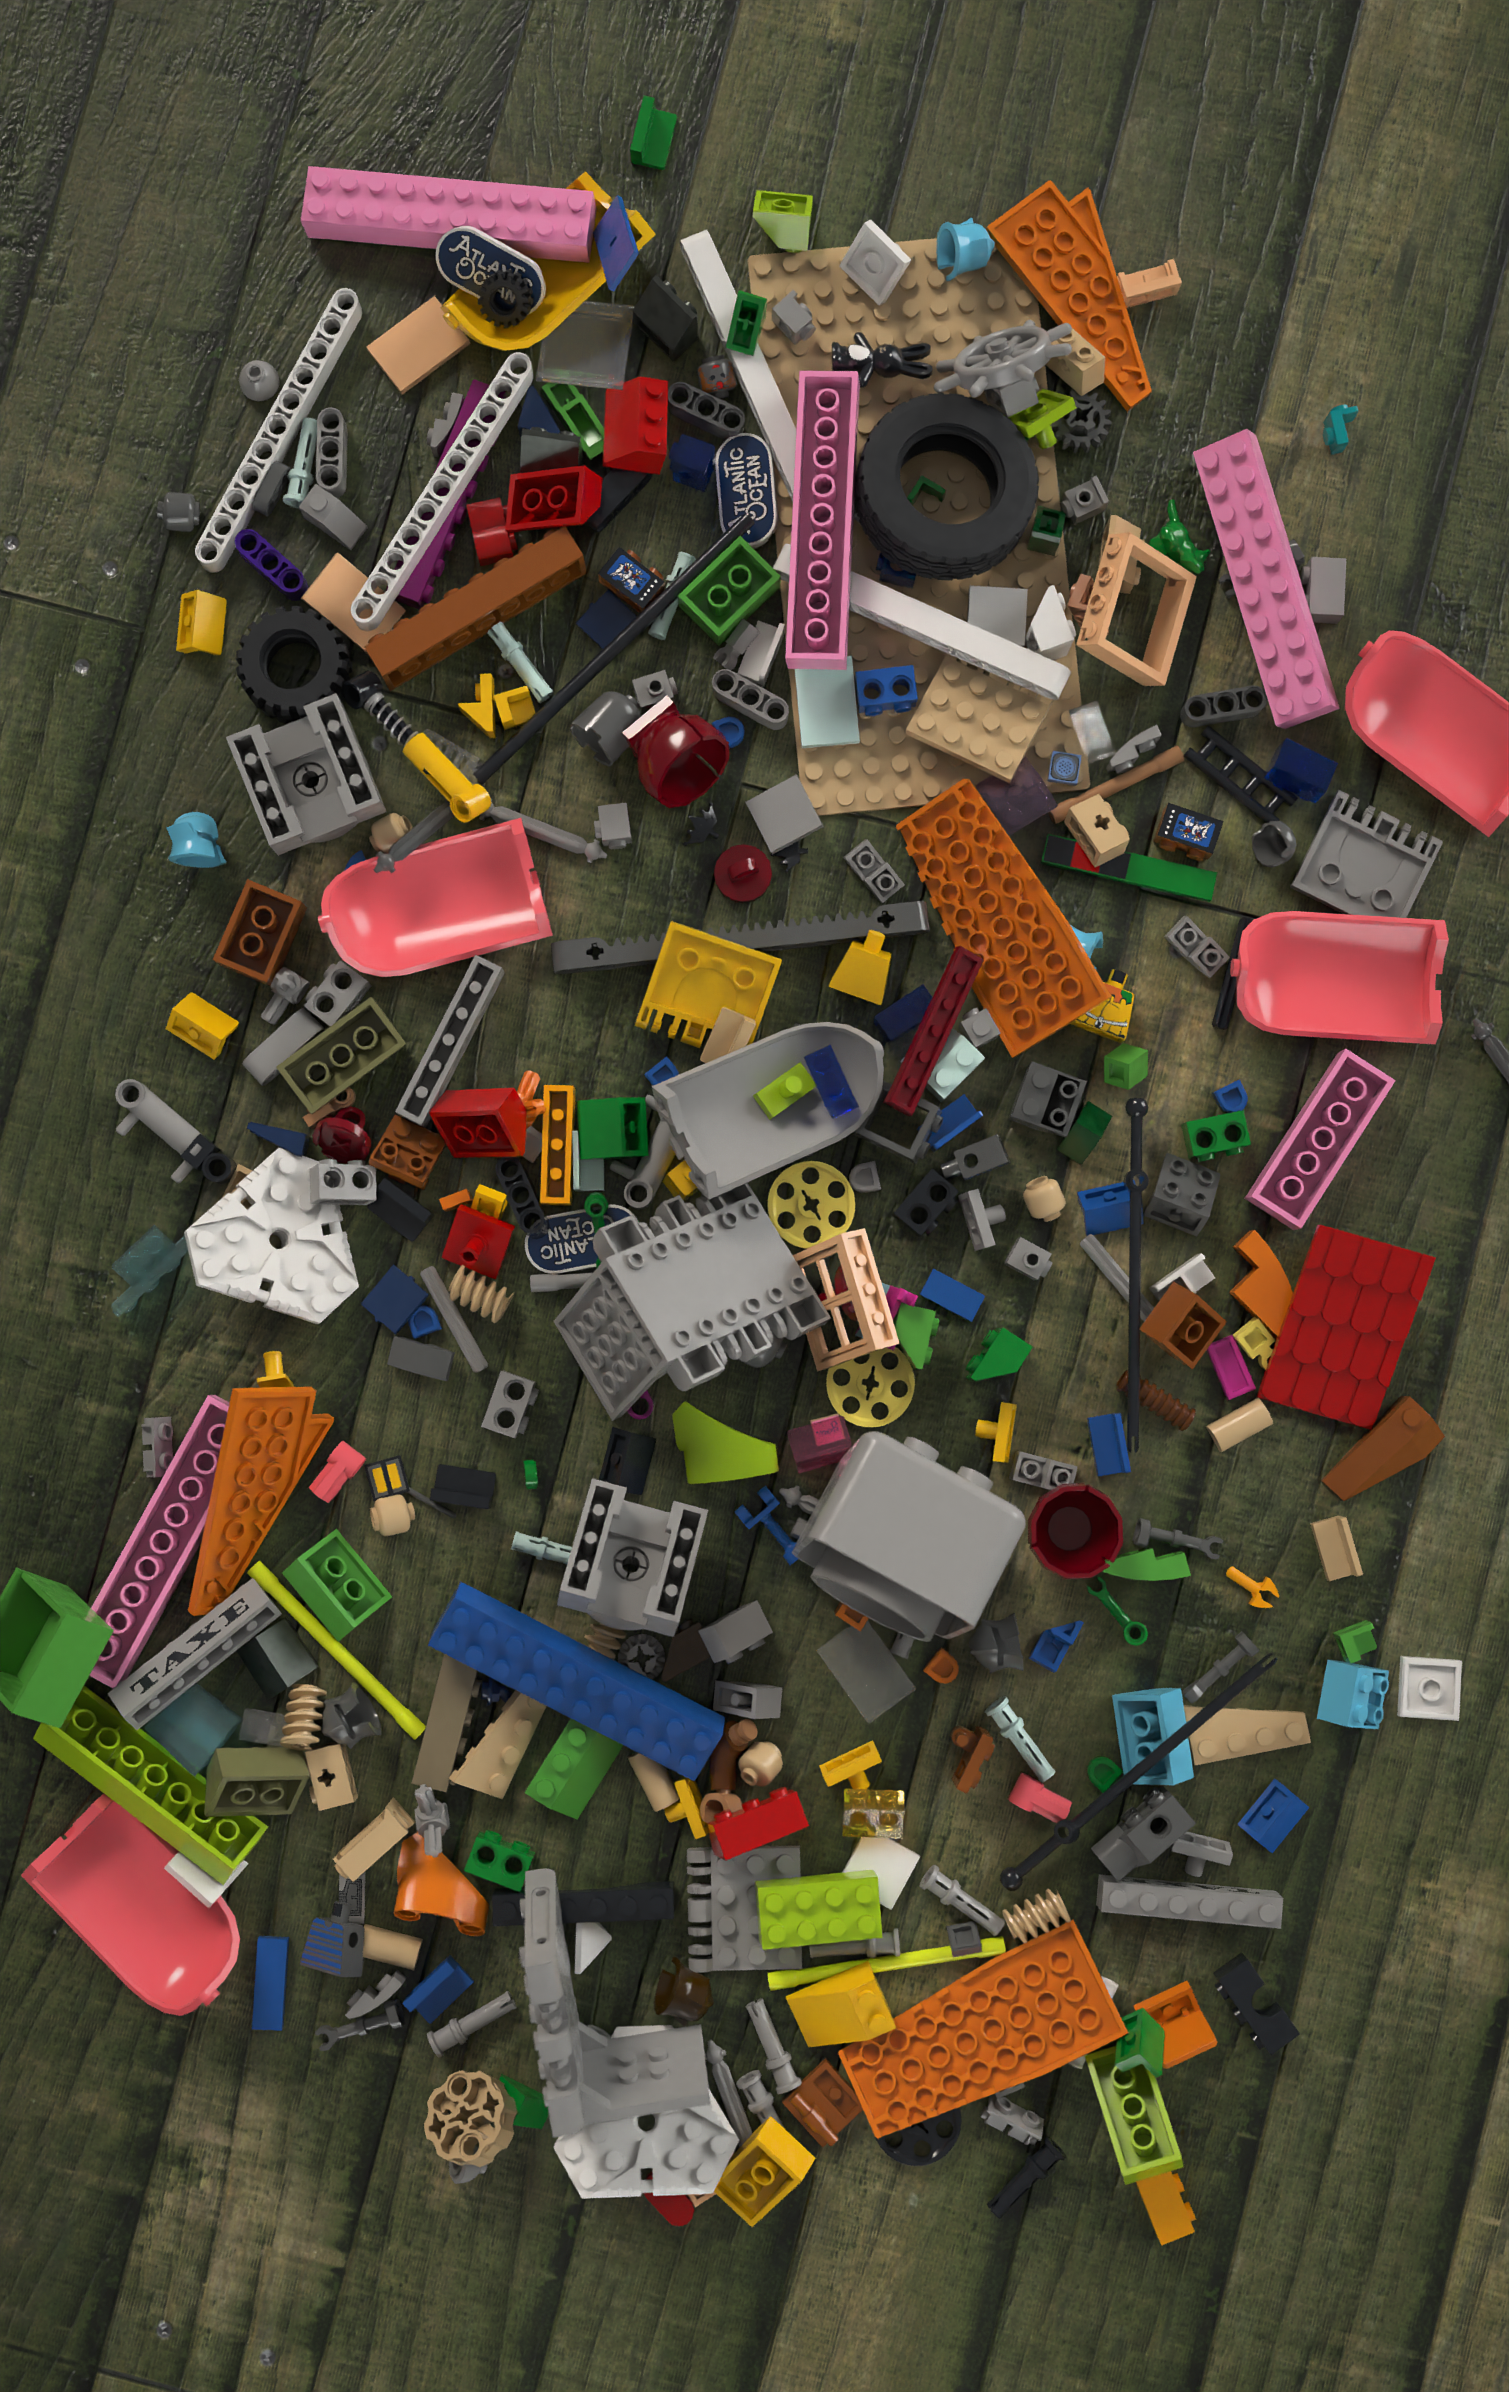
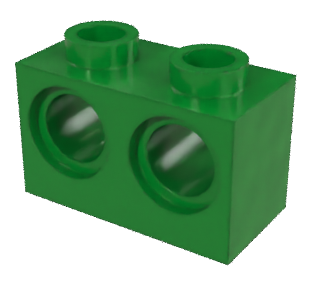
M1244 1110L1181 1124L1188 1158L1197 1157L1198 1162L1215 1159L1214 1153L1224 1151L1226 1156L1244 1153L1243 1147L1251 1145ZM1227 1127H1232L1236 1130L1237 1139L1235 1142H1230L1225 1138L1224 1132ZM1198 1133L1207 1135L1209 1144L1206 1148L1197 1145L1196 1135Z
M486 1830L483 1833L479 1831L464 1871L520 1892L525 1881V1871L529 1870L535 1852L531 1851L530 1846L526 1843L514 1840L512 1844L502 1840L503 1836L497 1832ZM490 1847L494 1851L495 1857L491 1860H485L480 1856L479 1849ZM511 1857H516L521 1860L523 1867L517 1871L511 1870L507 1865V1860Z

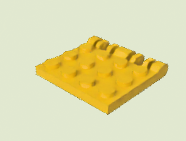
M670 921L634 1026L646 1030L652 1011L655 1009L657 1012L651 1032L657 1033L660 1030L663 1015L666 1013L675 1016L668 1030V1038H675L681 1019H684L687 1022L680 1042L700 1048L707 1028L713 1029L722 1007H726L755 1020V1028L747 1045H750L756 1036L782 959Z

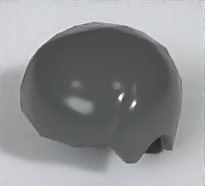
M1270 821L1263 824L1262 828L1252 836L1253 852L1256 859L1265 867L1272 868L1284 864L1291 859L1295 852L1296 838L1292 829L1283 821Z

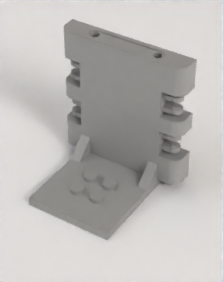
M748 1183L711 1199H708L702 1193L701 1197L696 1198L697 1209L690 1202L684 1203L680 1195L666 1200L656 1209L655 1216L650 1218L651 1229L644 1222L637 1223L633 1215L600 1228L594 1235L593 1247L602 1263L554 1320V1323L612 1421L622 1417L644 1392L666 1373L669 1374L678 1389L687 1391L718 1376L725 1369L724 1365H727L726 1353L732 1360L740 1359L747 1362L766 1353L772 1347L773 1335L777 1338L786 1337L789 1340H793L825 1325L831 1319Z
M551 1869L525 1871V1899H520L522 1918H525V1947H519L521 1966L525 1967L526 1973L524 1976L526 1995L530 1996L529 2014L531 2024L537 2023V2031L534 2032L535 2050L539 2051L540 2059H538L540 2079L546 2078L547 2087H543L545 2107L548 2106L553 2138L577 2133L584 2125L710 2105L701 2024L606 2039L579 2022L570 1974L568 1949L561 1919V1906L555 1872Z

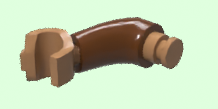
M744 1719L739 1723L736 1721L725 1723L723 1736L710 1755L711 1790L716 1791V1793H708L704 1796L700 1806L701 1818L707 1823L714 1821V1815L730 1809L733 1813L743 1809L740 1798L736 1794H732L731 1791L736 1790L738 1758L747 1748L748 1742L754 1740L758 1734L756 1725L750 1719Z

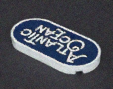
M471 226L453 228L446 232L438 242L436 248L438 269L443 277L456 287L479 299L480 295H478V292L483 282L493 273L495 274L502 269L505 272L509 269L512 270L513 274L517 272L522 274L520 278L523 281L527 279L529 282L527 287H532L533 293L531 298L534 299L529 314L535 311L542 303L546 294V283L538 264L527 256ZM500 288L496 291L495 299L502 309L510 310L515 307L516 297L510 289Z
M740 433L724 441L716 455L715 467L720 524L723 533H725L744 513H747L754 520L755 524L742 538L752 548H757L768 541L778 526L774 461L769 446L762 438L751 433Z
M608 1205V1209L604 1214L605 1226L633 1215L637 1223L639 1221L631 1211L619 1205ZM601 1206L593 1207L592 1209L598 1211L601 1209ZM585 1209L547 1216L550 1227L548 1233L543 1238L532 1239L526 1235V1255L529 1261L540 1271L548 1274H561L596 1267L598 1256L593 1247V1237L595 1235L593 1221ZM541 1219L537 1220L530 1229H536L540 1225Z

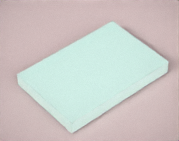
M847 656L846 670L794 669L801 748L859 744L852 656Z

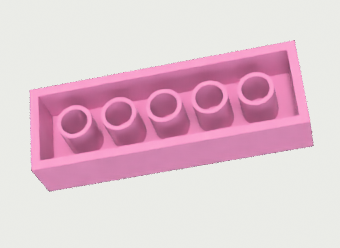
M1347 1049L1338 1052L1244 1199L1292 1230L1301 1229L1396 1080Z

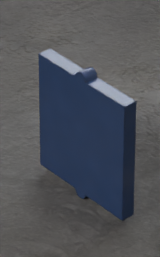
M608 589L595 603L589 604V609L575 623L603 649L637 615Z
M393 1264L361 1305L375 1316L376 1322H382L397 1335L429 1294L415 1283L414 1277H408Z

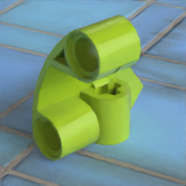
M686 1401L672 1414L676 1444L678 1449L684 1453L687 1483L699 1484L737 1480L779 1471L776 1444L754 1438L726 1426Z

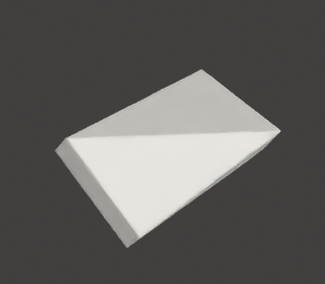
M599 1922L576 1923L575 1974H581L612 1940V1936Z

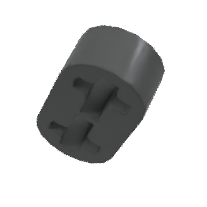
M278 461L271 465L255 496L253 510L267 517L273 512L289 481L287 478L288 472L291 470L289 466Z

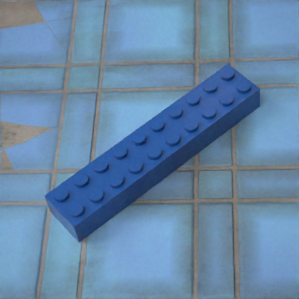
M463 1582L459 1583L437 1622L428 1646L695 1781L723 1736L724 1716Z

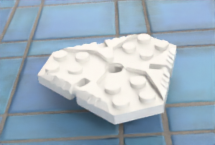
M281 1148L276 1149L235 1186L237 1189L232 1194L227 1193L184 1231L196 1286L249 1303L258 1300L264 1302L263 1307L315 1324L321 1323L359 1287L347 1241V1234L342 1232L340 1224L343 1221L340 1205L310 1204L309 1169L319 1164V1161L305 1156H296ZM324 1175L325 1184L333 1188L332 1178ZM244 1198L252 1205L248 1209L240 1203ZM329 1224L331 1234L323 1235L321 1226ZM273 1234L280 1238L282 1243L280 1249L272 1247L269 1241L270 1235ZM262 1281L270 1283L268 1291L260 1289Z
M672 2025L616 2027L611 2039L674 2028ZM709 2089L710 2105L652 2114L655 2118V2125L649 2131L640 2129L638 2125L640 2116L584 2125L577 2133L558 2137L553 2148L582 2199L642 2196V2193H653V2196L713 2194L739 2139ZM653 2168V2179L641 2180V2169Z

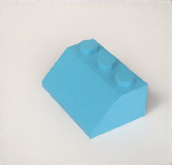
M1156 1688L1112 1695L1123 1774L1125 1775L1186 1723L1181 1688ZM1189 1739L1184 1740L1134 1784L1176 1785L1194 1778Z

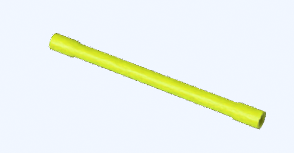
M260 1560L247 1572L264 1591L268 1592L395 1718L397 1724L414 1741L425 1731L426 1726L338 1642Z
M999 1936L980 1939L982 1952L952 1957L950 1946L900 1953L898 1957L893 1954L810 1968L767 1972L769 1989L773 1991L820 1982L866 1961H869L874 1973L975 1957L998 1956L1006 1952L1004 1938Z

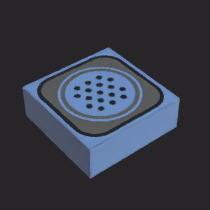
M1052 751L1047 781L1076 786L1082 755Z

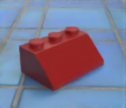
M639 376L606 389L603 439L604 467L660 475L667 452V380Z
M585 465L510 474L505 531L509 533L584 524L600 507L603 478Z
M515 1088L446 1090L428 1112L454 1158L519 1157L525 1153L527 1110Z
M786 1787L778 1788L769 1793L770 1798L759 1802V1799L755 1798L741 1804L743 1808L732 1813L729 1809L715 1814V1820L707 1823L714 1855L726 1861L808 1827L809 1824L797 1791L787 1790Z

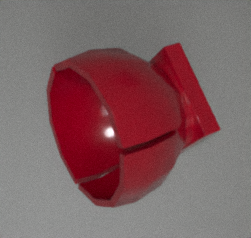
M667 695L622 732L638 761L641 783L649 795L668 808L688 805L704 795L719 779L718 775L698 754L719 775H722L729 760V742L722 732L698 715L679 714L675 703Z
M1084 1483L1060 1484L1038 1499L1028 1519L1029 1548L1044 1569L1063 1579H1090L1110 1567L1105 1560L1112 1564L1114 1563L1123 1545L1122 1516L1110 1497L1093 1486L1085 1485Z

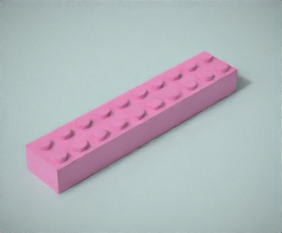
M308 166L301 223L308 238L436 249L441 237L451 229L459 226H471L527 257L590 263L597 208L593 191Z
M799 371L785 654L788 669H847L860 391L858 371Z
M1245 429L1193 452L1275 725L1287 729L1340 709L1257 436L1248 429Z
M208 1395L91 1607L114 1631L89 1676L113 1689L121 1681L128 1678L202 1542L229 1408V1402L216 1395Z

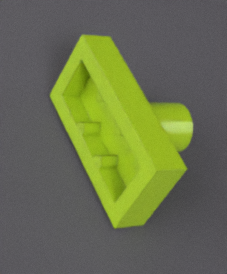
M799 1062L753 1095V1097L770 1120L814 1089L817 1084L802 1063Z

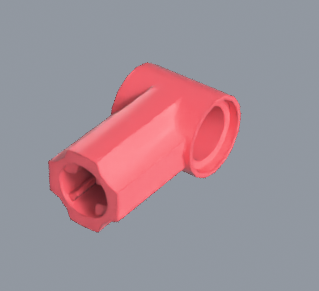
M342 1441L328 1457L327 1465L309 1486V1489L320 1499L330 1503L346 1481L359 1471L366 1458L345 1441Z
M1021 1772L1008 1800L1028 1812L1034 1811L1054 1823L1065 1820L1072 1802L1045 1788V1785L1035 1778Z

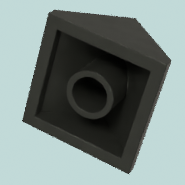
M287 1617L236 1650L268 1700L319 1667Z

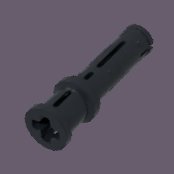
M1047 2136L1044 2139L1045 2144L1034 2155L1029 2154L1025 2161L1026 2165L987 2203L988 2208L992 2207L991 2212L999 2219L1038 2179H1046L1049 2175L1048 2171L1059 2160L1063 2161L1067 2157L1060 2146Z

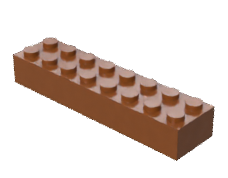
M566 526L560 529H551L543 536L544 539L535 544H526L518 551L519 554L510 559H501L493 566L494 569L486 574H476L468 581L469 584L461 589H451L443 596L444 599L436 604H426L418 611L419 614L411 619H401L393 626L394 629L386 634L379 633L370 638L369 644L364 646L389 691L394 690L484 636L497 623L507 622L587 574L584 556Z

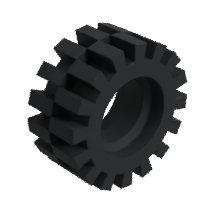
M503 269L499 270L495 274L490 275L479 289L478 295H480V298L478 299V305H482L480 312L482 315L486 313L488 316L486 320L489 323L494 321V326L496 327L504 325V328H509L511 325L514 327L523 321L532 309L531 305L534 299L531 298L533 293L532 287H527L528 280L525 279L523 281L520 278L522 274L518 272L513 274L512 270L509 269L503 272ZM508 288L514 293L516 297L514 308L505 310L497 304L495 294L498 289Z

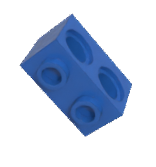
M913 665L855 672L854 683L858 713H865L866 716H877L882 714L884 710L894 709L896 713H903L912 710L911 707H916L918 698ZM897 685H903L907 688L908 693L904 696H898L894 693L893 688ZM872 688L877 690L880 696L876 699H868L864 695V691Z

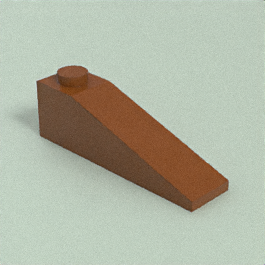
M1400 1396L1377 1420L1372 1430H1368L1321 1481L1342 1501H1345L1426 1458L1445 1436L1433 1418L1410 1396Z

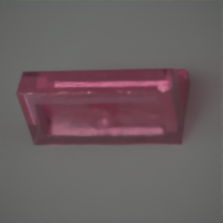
M843 1416L834 1417L787 1432L798 1474L840 1462L841 1458L852 1447Z

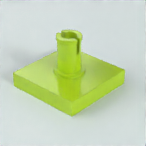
M1042 389L1036 393L1039 401L1038 404L1008 418L1017 426L1018 431H1021L1023 436L1031 438L1036 435L1039 448L1047 449L1057 442L1051 424L1076 409L1073 397Z

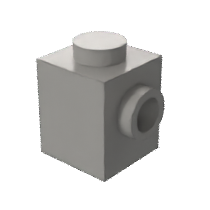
M665 670L632 680L633 689L642 715L666 695L674 702L673 695L678 694L674 678H668Z
M627 803L598 806L599 821H594L596 839L602 838L603 846H609V849H622L626 847V844L632 843Z
M978 1008L967 1012L962 1016L964 1021L958 1026L962 1035L976 1049L993 1041L1001 1034L987 1008L980 1012Z
M1019 1237L1004 1264L1035 1281L1040 1276L1045 1278L1053 1262L1049 1261L1051 1253Z

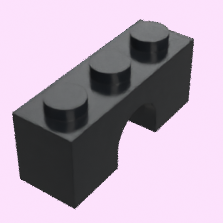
M1242 1952L1213 1973L1218 1980L1214 1986L1224 2000L1230 1997L1236 2005L1232 2009L1233 2013L1242 2025L1246 2022L1250 2025L1253 2032L1249 2036L1259 2050L1265 2047L1270 2055H1272L1300 2035L1277 2002L1262 2010L1252 2007L1253 1994L1265 1983Z

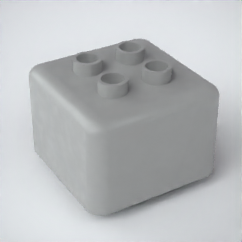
M867 1432L841 1458L791 1553L799 1560L815 1568L810 1577L826 1593L860 1614L903 1635L928 1642L931 1641L934 1634L945 1639H951L974 1629L1026 1527L1023 1513L1015 1505L989 1492L993 1482L983 1474L961 1466L958 1473H955L938 1464L936 1460L939 1452L930 1445L913 1437H907L902 1444L883 1433Z

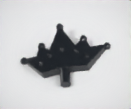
M712 802L709 803V812L700 810L703 818L688 815V819H691L695 830H687V833L692 838L687 843L684 842L683 846L703 843L709 834L716 839L718 838L719 834L712 830L717 822Z
M797 841L774 854L771 853V856L783 858L784 861H780V865H788L787 869H785V873H788L791 868L800 863L799 854H808V848H799Z

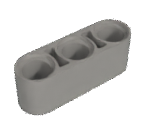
M329 407L323 409L317 419L316 480L321 488L334 497L339 498L346 491L348 429L341 412L336 408ZM332 421L339 422V425L334 429L326 428L328 423ZM329 450H338L336 456L326 457V453ZM331 477L338 478L334 485H325L327 479Z
M722 669L715 673L712 679V689L715 698L772 730H779L787 724L789 707L782 698L731 670ZM727 680L733 684V687L728 691H722L717 685L721 681ZM752 694L758 698V702L754 705H747L742 699L746 695ZM773 708H777L784 715L779 719H772L769 717L768 712Z
M305 1007L301 1008L245 1058L242 1065L264 1086L280 1074L276 1066L324 1032L325 1028Z

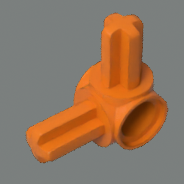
M532 1071L524 1072L517 1090L527 1110L526 1129L533 1124L539 1114H544L546 1111L542 1099H533L540 1077L539 1074Z

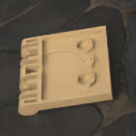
M947 653L906 728V734L1010 783L1054 700L1042 695L1040 700H1037V693L1031 691L1027 695L1020 692L1022 686L1014 683L1012 688L1008 686L1010 681L993 673L987 676L984 674L986 670L978 667L976 671L968 667L970 663L963 660L959 663V658Z

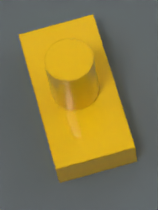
M1001 1402L998 1422L977 1421L976 1437L995 1440L993 1461L1009 1463L1017 1404Z
M872 1740L819 1766L828 1787L848 1778L853 1791L859 1793L870 1786L864 1770L882 1762Z
M681 1775L674 1782L680 1801L664 1808L665 1815L670 1823L687 1817L694 1838L698 1839L709 1833L708 1824L702 1820L700 1815V1806L703 1799L696 1780L693 1781Z

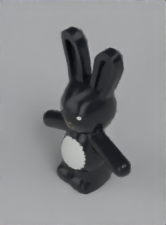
M861 332L854 334L853 339L856 344L846 347L841 346L838 342L832 343V371H858L860 388L867 386L874 371L884 378H893L902 374L913 378L926 379L933 374L931 365L923 362H911L924 359L930 354L931 346L927 343L905 348H898L892 344H882L873 350Z

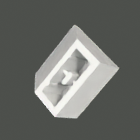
M1054 585L1048 587L1025 637L1027 649L1051 660L1067 656L1074 641L1073 637H1076L1073 622L1066 619L1063 611L1066 609L1063 595L1061 592H1056Z

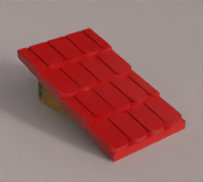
M1317 1225L1256 1398L1372 1430L1436 1257L1324 1225Z

